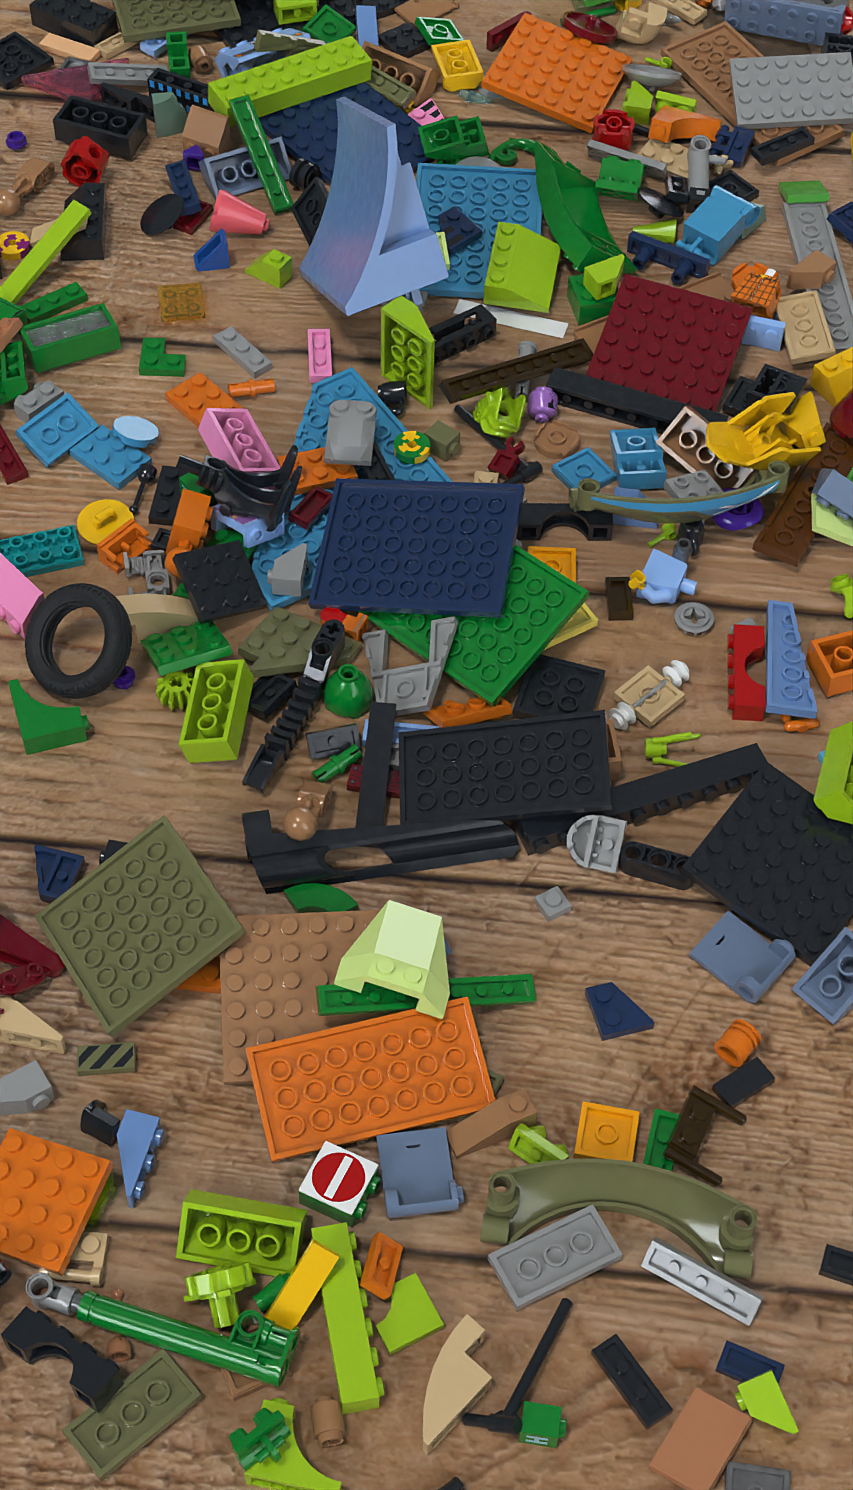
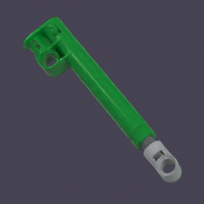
M45 1273L33 1274L25 1285L29 1299L33 1306L39 1310L51 1309L69 1316L75 1313L79 1321L88 1324L92 1323L94 1326L276 1387H280L284 1381L300 1337V1327L294 1326L290 1330L275 1324V1321L262 1317L256 1310L242 1312L235 1322L230 1337L105 1295L100 1296V1294L89 1290L85 1294H81L78 1288L54 1281ZM40 1288H48L45 1294L35 1295ZM256 1324L259 1326L253 1333H246L244 1331L248 1325Z

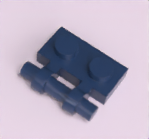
M723 125L715 135L716 140L710 147L709 155L728 156L727 160L734 162L733 166L741 168L755 137V131L735 126L733 132H730L729 127ZM727 141V146H723L722 144Z

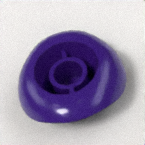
M724 488L722 490L727 492L738 488ZM756 499L714 516L712 519L719 527L729 531H736L760 521L764 516L765 510L760 500Z

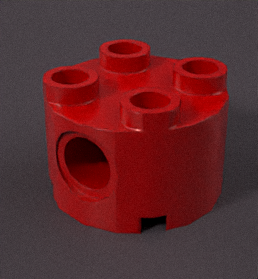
M617 109L604 110L600 116L598 113L593 123L594 134L592 140L625 151L630 150L633 144L632 135L635 127L633 117L631 116L630 119L625 111Z
M82 136L81 139L71 142L60 164L63 168L62 174L71 184L80 187L83 183H99L108 165L109 153L93 142L91 138Z

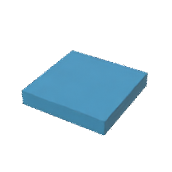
M589 447L551 467V472L568 489L578 487V483L586 478L597 480L601 489L616 481L617 474Z

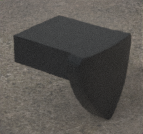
M98 1099L93 1100L82 1112L81 1131L111 1146L117 1140L120 1119L104 1111L106 1103Z

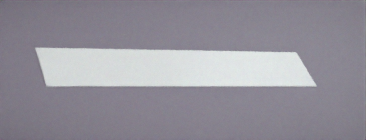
M459 299L453 313L460 314L480 305V303ZM482 304L497 319L498 324L559 338L564 337L568 327V323Z

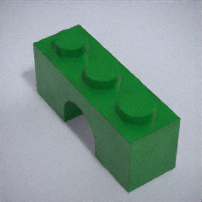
M186 31L167 32L169 71L191 79Z

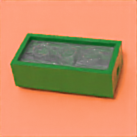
M104 303L27 324L19 330L23 350L36 373L121 349L118 326Z

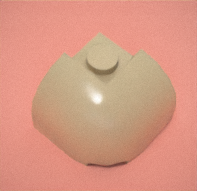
M649 2L645 11L629 7L628 11L623 10L616 24V38L633 44L651 42L658 35L665 22L667 8Z

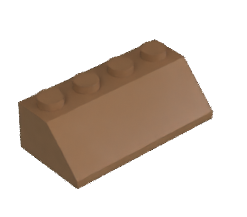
M364 41L362 48L372 59L374 67L416 91L417 95L412 100L414 101L412 106H420L434 92L441 75L439 72Z
M685 406L656 443L691 473L706 470L721 489L742 488L758 469L728 464L718 458L706 446V429L710 422L691 406Z

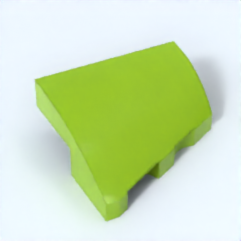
M677 219L633 226V231L665 243H674Z

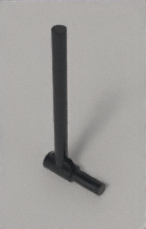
M460 404L455 406V413L497 450L505 451V443L496 436L484 433L481 424L477 423L473 415ZM519 457L521 461L517 466V474L503 483H525L543 472L542 465L538 461L526 463Z
M562 1298L505 1409L489 1415L465 1413L462 1418L465 1426L487 1428L491 1432L518 1435L521 1432L522 1420L517 1412L573 1305L572 1301Z

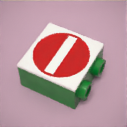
M325 1141L298 1190L299 1204L338 1222H347V1226L352 1228L357 1219L361 1220L368 1207L366 1201L369 1195H375L379 1188L381 1178L378 1177V1164Z

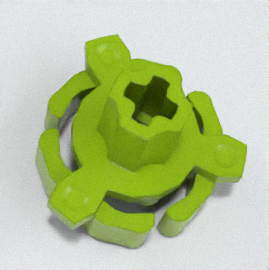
M250 1262L217 1266L185 1276L188 1294L183 1296L184 1302L209 1299L214 1327L222 1328L234 1325L240 1315L236 1292L257 1284L256 1278L252 1276Z

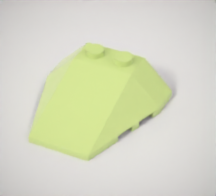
M388 900L342 957L334 985L361 993L364 983L369 982L418 998L415 1011L443 1019L450 989L442 917Z

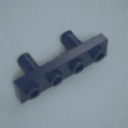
M635 231L629 234L627 252L636 255L632 263L638 270L643 269L648 260L674 269L671 280L678 285L683 282L687 275L698 279L708 276L710 259Z

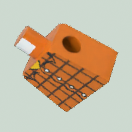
M767 269L764 275L755 272L750 273L731 294L732 303L753 308L751 314L753 316L772 319L781 297L780 281L777 279L778 273L774 269Z

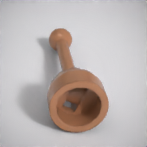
M121 1289L113 1290L112 1298L121 1301L124 1297L123 1291ZM115 1333V1337L108 1342L106 1357H109L114 1362L130 1360L132 1353L131 1344L128 1339Z

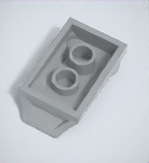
M337 400L330 405L324 463L371 466L377 419V408L372 403L367 401Z

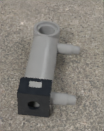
M696 135L691 139L687 152V159L689 161V198L686 203V212L693 213L707 197H710L709 164L719 165L726 163V158L709 155L711 141L703 135Z

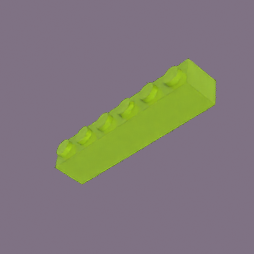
M347 1222L311 1228L312 1239L339 1254V1259L322 1284L320 1291L342 1414L379 1408V1397L384 1396L382 1378L375 1377L374 1366H379L376 1347L370 1348L368 1337L373 1336L370 1317L364 1318L363 1308L368 1307L365 1288L359 1289L357 1280L362 1278L361 1265L359 1260L354 1261L352 1251L357 1250L354 1232H348Z

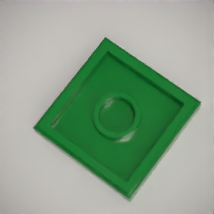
M325 4L302 28V32L309 33L310 39L322 40L327 44L352 36L356 32L357 27Z
M416 17L415 24L429 46L464 40L451 19Z

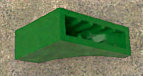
M18 679L8 681L26 755L87 741L86 731L90 730L87 715H81L79 706L63 708L42 704L31 698L23 690Z

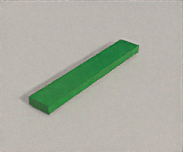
M245 95L230 99L228 104L274 215L290 211L294 205L250 96Z

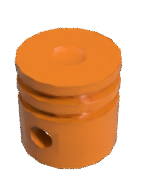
M736 1019L723 1033L722 1037L716 1041L714 1048L718 1056L727 1064L740 1067L747 1057L752 1054L753 1050L756 1049L757 1045L761 1043L762 1039L753 1025L742 1019Z

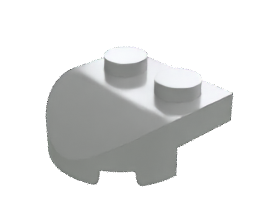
M588 815L575 822L567 835V848L575 862L586 868L617 873L628 821L604 815Z

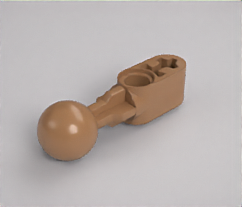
M34 156L31 157L18 170L15 183L12 184V189L5 188L0 190V215L12 216L16 214L20 209L21 197L23 198L32 191L39 192L52 179L55 171L54 163Z
M310 780L305 781L299 791L296 807L290 809L283 820L284 830L290 838L304 841L315 834L318 827L317 817L323 818L330 805L333 790L332 784Z

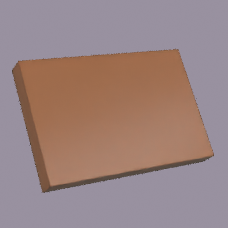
M696 1387L650 1462V1470L685 1490H712L752 1423V1417Z

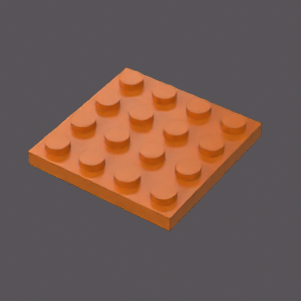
M9 1128L0 1146V1254L63 1276L114 1164L110 1160Z

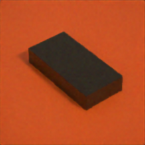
M605 577L608 621L633 620L631 588L629 587L630 577Z

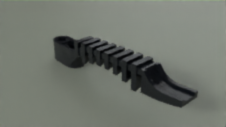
M332 619L322 625L311 645L303 676L300 675L298 678V688L295 687L292 692L293 700L289 698L287 709L284 708L282 711V719L278 717L276 727L273 725L270 730L271 734L267 732L265 735V744H261L242 781L243 786H250L264 793L278 768L283 767L285 760H288L289 752L294 749L295 741H298L300 738V731H303L306 727V720L309 721L311 711H314L317 706L316 702L320 701L328 675L345 646V628L341 621Z

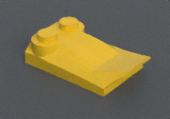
M470 40L431 45L444 89L449 92H455L462 89H475L481 85L484 72Z

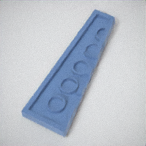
M768 600L766 607L765 712L815 719L817 715L816 701L813 689L810 688V676L805 666V654L802 653L801 649L802 641L798 632L793 603Z

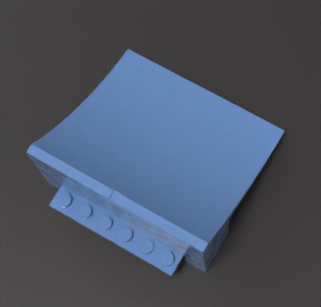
M346 97L336 99L338 135L332 182L320 224L308 252L299 266L300 275L347 316L401 295L412 301L416 306L422 304L423 301L419 288L448 278L449 275L437 234L429 229L411 163L401 164L397 151L396 124Z

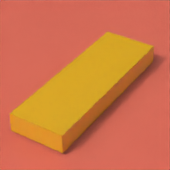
M312 1239L264 1318L273 1320L276 1325L290 1330L297 1326L339 1259V1254Z

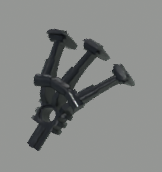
M292 445L280 469L266 473L244 472L233 468L224 460H219L207 454L203 462L180 454L176 464V468L198 476L197 486L214 492L216 501L221 504L219 510L223 516L233 514L265 519L266 531L268 532L276 530L283 520V513L285 516L290 511L302 472V466H297L292 474L298 454L296 445ZM272 486H275L276 490L264 489Z

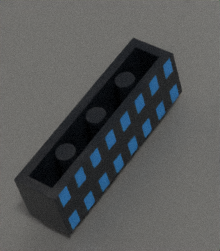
M157 68L147 79L149 97H152L154 93L173 92L177 97V102L185 108L186 112H189L192 105L215 112L208 103V84Z

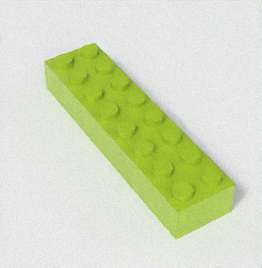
M349 36L209 82L208 103L216 113L229 116L230 127L237 125L228 104L230 99L249 95L259 118L371 80L372 59L353 36Z

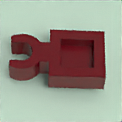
M509 437L506 441L505 451L498 449L487 467L488 470L493 473H499L498 476L509 479L521 461L517 455H520L525 450L523 441L520 440L518 445L513 447L515 441L513 437Z

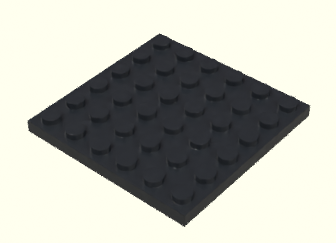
M766 761L682 866L680 872L773 940L781 939L790 942L794 947L796 957L811 967L853 915V824L828 818L816 806L812 793Z

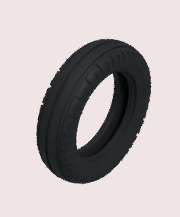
M70 584L50 593L38 605L37 610L34 611L26 631L25 655L30 671L46 690L57 696L69 699L87 698L104 691L120 676L130 655L132 628L125 608L112 593L93 584ZM91 607L98 613L104 625L105 638L102 651L96 662L89 669L80 674L66 675L59 669L53 657L52 645L55 631L68 613L78 608Z

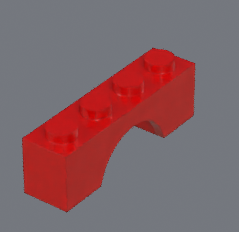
M734 624L732 634L727 635V649H731V654L727 656V669H731V674H728L727 689H731V694H728L727 709L732 710V720L762 722L766 708L765 686L753 681L745 669L750 664L761 661L764 649V626Z

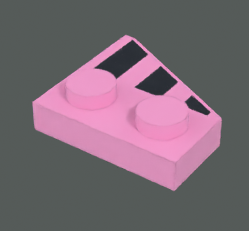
M431 98L407 114L422 126L444 119Z

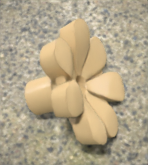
M721 155V157L726 158L725 164H709V166L714 167L713 175L720 176L722 169L731 168L734 162L727 160L728 156Z

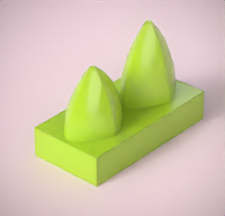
M657 91L655 97L656 113L664 105L696 113L697 100Z
M521 1123L516 1127L508 1146L510 1151L529 1164L569 1158L566 1145L552 1144L546 1140V1129L542 1125L527 1127Z

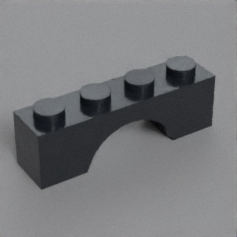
M522 503L516 539L540 541L548 530L564 526L580 531L587 541H611L613 515L599 510H580L575 512L570 508L569 503Z
M25 1306L1 1333L7 1349L29 1365L47 1357H60L73 1364V1372L69 1383L75 1397L100 1413L124 1384L119 1373L120 1367L109 1357L105 1359L99 1357L97 1351L89 1343L83 1341L80 1344L64 1326L57 1328L51 1324L50 1318L42 1311L38 1310L35 1313Z

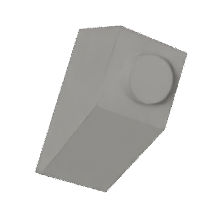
M302 543L274 560L273 569L268 570L267 583L271 584L272 594L301 597L308 563L307 544Z

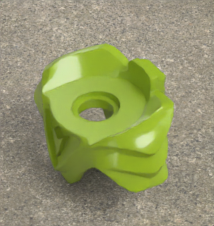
M507 387L492 392L487 391L483 399L478 401L475 410L472 412L474 420L481 424L484 433L500 438H509L520 428V421L526 409L525 395H520L518 398L512 399ZM499 411L504 412L507 416H503V415L499 414L498 412H499Z

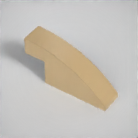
M162 594L116 596L129 616L138 643H141L140 640L147 639L151 634H164L171 632L175 627H188L198 621L190 600L186 598Z
M468 1314L454 1328L443 1345L428 1382L423 1408L422 1448L427 1456L462 1420L463 1415L468 1413L491 1389L492 1376L470 1357L484 1342L485 1329Z

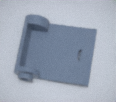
M728 910L692 949L689 956L742 999L749 1003H756L791 964L796 954L793 945L787 940L775 939L770 944Z
M446 1127L376 1136L387 1218L458 1210L459 1204L464 1203L462 1186H456V1182L453 1180Z

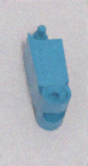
M715 185L710 197H707L683 223L682 241H677L675 245L678 248L710 259V265L714 267L740 237L744 228L752 226L761 214V208Z

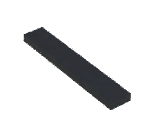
M371 702L355 828L383 826L397 709L395 703ZM375 843L361 845V847L380 848Z

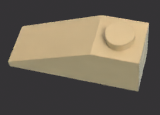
M0 996V1008L4 1009V1013L0 1014V1042L65 1055L66 1046L64 1038L60 1033L18 1001L8 996Z

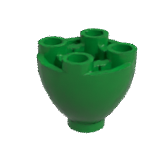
M345 664L329 677L325 685L323 697L325 708L328 711L339 716L358 719L369 709L371 702H373L374 694L371 682L366 675L358 670L356 666Z

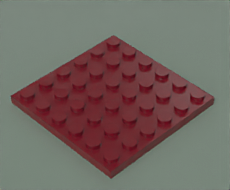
M624 274L585 376L717 412L753 308Z

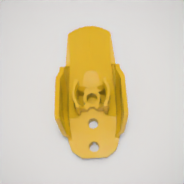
M794 392L764 396L727 422H710L706 429V446L725 463L751 469L767 470L769 463L772 461H783L791 469L795 466H801L822 451L820 447L793 449L792 445L797 442L796 438L789 440L788 436L776 426L786 419L782 413L796 397Z

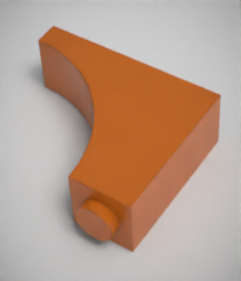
M664 105L652 118L648 138L668 143L674 139L693 138L696 135H703L709 138V140L715 141V135L721 129L722 119Z

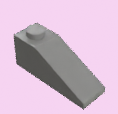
M36 1060L0 1078V1115L30 1113L47 1107L51 1101L55 1100L52 1086Z

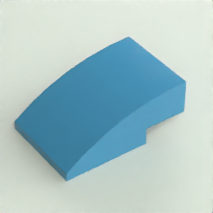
M656 429L610 430L611 452L614 470L617 474L618 487L628 489L664 488L667 471L663 462V450L656 443L659 439Z

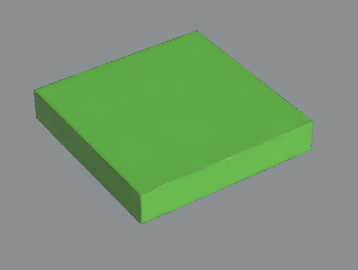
M820 180L779 182L778 190L788 204L829 201V193Z

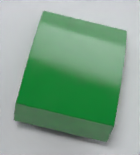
M456 115L418 127L425 157L439 160H463L473 156L483 157L490 155L479 116L459 121Z

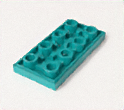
M75 525L0 540V553L25 577L85 565Z

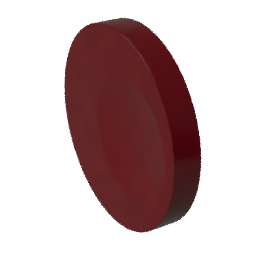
M567 11L564 13L561 21L566 29L590 41L611 44L617 36V30L612 25L592 14Z

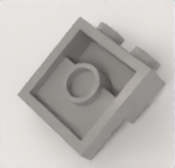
M49 380L44 383L38 382L33 386L31 392L16 397L13 403L15 415L21 421L27 423L62 397L64 392Z

